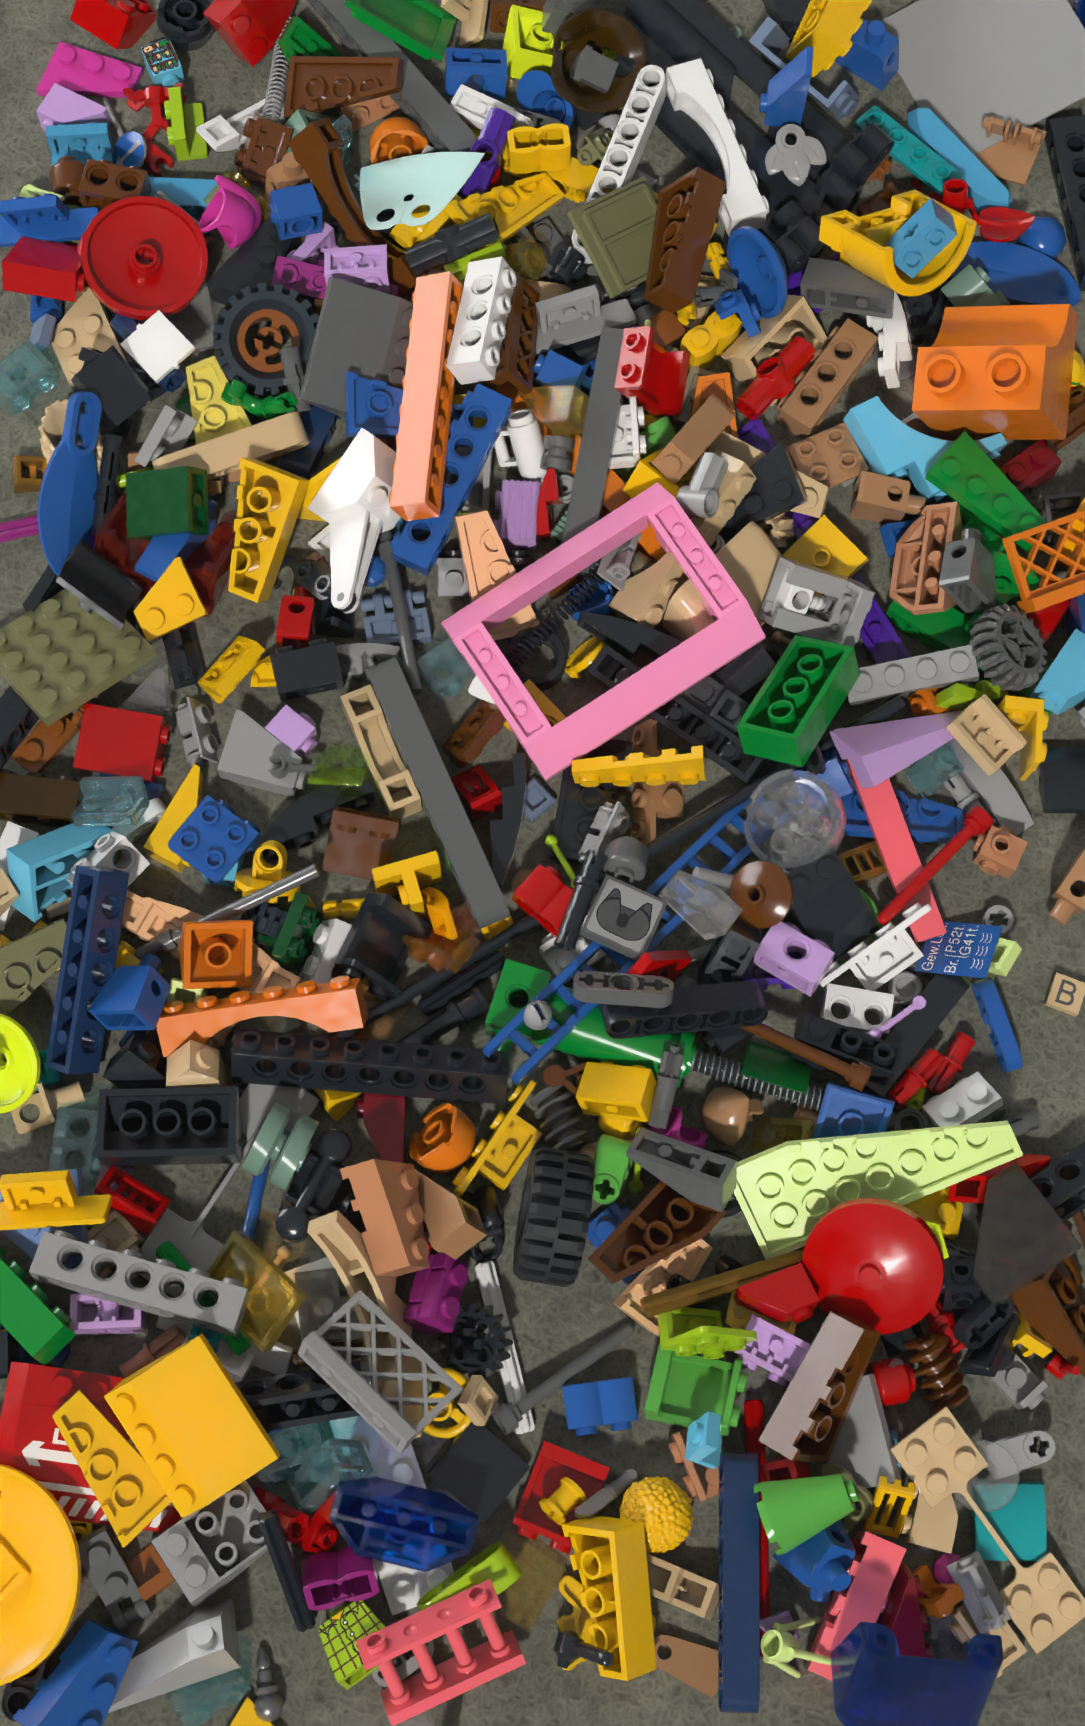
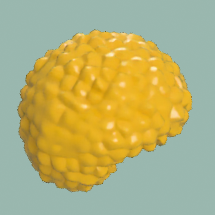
M645 1477L639 1482H633L632 1486L625 1491L619 1509L620 1519L644 1522L646 1552L654 1554L665 1553L678 1547L689 1535L691 1525L693 1524L692 1499L686 1491L682 1490L678 1484L667 1477Z

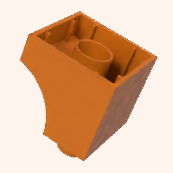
M1070 304L945 307L941 327L934 344L931 347H918L912 411L941 439L957 440L964 431L973 440L988 438L998 433H1002L1005 440H1066L1078 319L1077 313Z

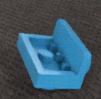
M89 122L87 124L73 125L62 123L46 126V138L52 154V166L64 156H73L76 160L82 161L85 164L87 159L97 161L108 160L113 163V143L107 123Z

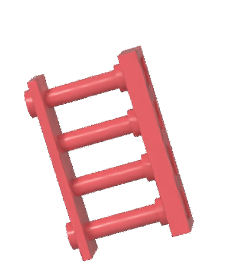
M491 1579L474 1585L467 1590L356 1641L365 1670L367 1671L378 1666L388 1688L380 1691L392 1726L526 1664L513 1630L502 1634L493 1615V1611L502 1608ZM479 1618L489 1641L468 1649L459 1627ZM446 1634L455 1656L435 1665L425 1643ZM412 1650L422 1672L401 1681L391 1659Z

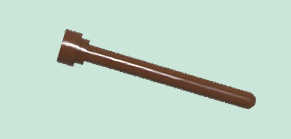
M762 1023L749 1027H739L845 1076L844 1080L850 1083L849 1086L863 1092L873 1071V1067L860 1061L859 1064L855 1062L849 1064Z

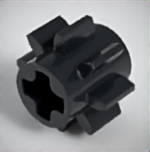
M569 246L564 251L561 248L557 251L555 250L547 262L553 266L549 272L551 277L558 283L569 286L571 282L574 284L580 282L587 272V269L582 266L585 262V257L579 251Z

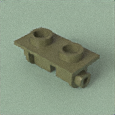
M602 127L586 135L584 138L588 143L577 153L579 163L583 166H589L597 159L603 161L613 133L609 130L606 131Z

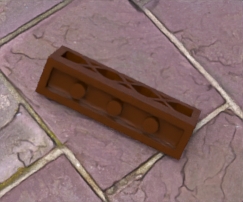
M515 273L517 282L513 289L511 311L508 313L505 327L506 335L500 350V363L496 369L495 379L483 382L493 389L509 381L526 395L532 392L538 323L535 303L539 302L540 294L518 273ZM524 295L528 298V305L526 303ZM521 316H522V319H523V321H524V323H525L526 329H525L524 324H523V322H522V320H521ZM519 341H520V343H521V345H522V348H523V350H524V354H523V351H522V349H521V347H520ZM517 365L522 377L517 373Z

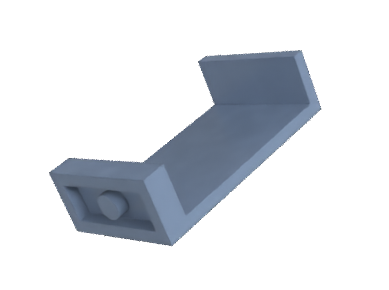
M768 16L749 42L780 71L786 66L777 55L790 38ZM845 80L841 82L829 99L825 98L810 84L807 93L839 121L844 116L848 117L853 113L858 104L856 101L860 98Z

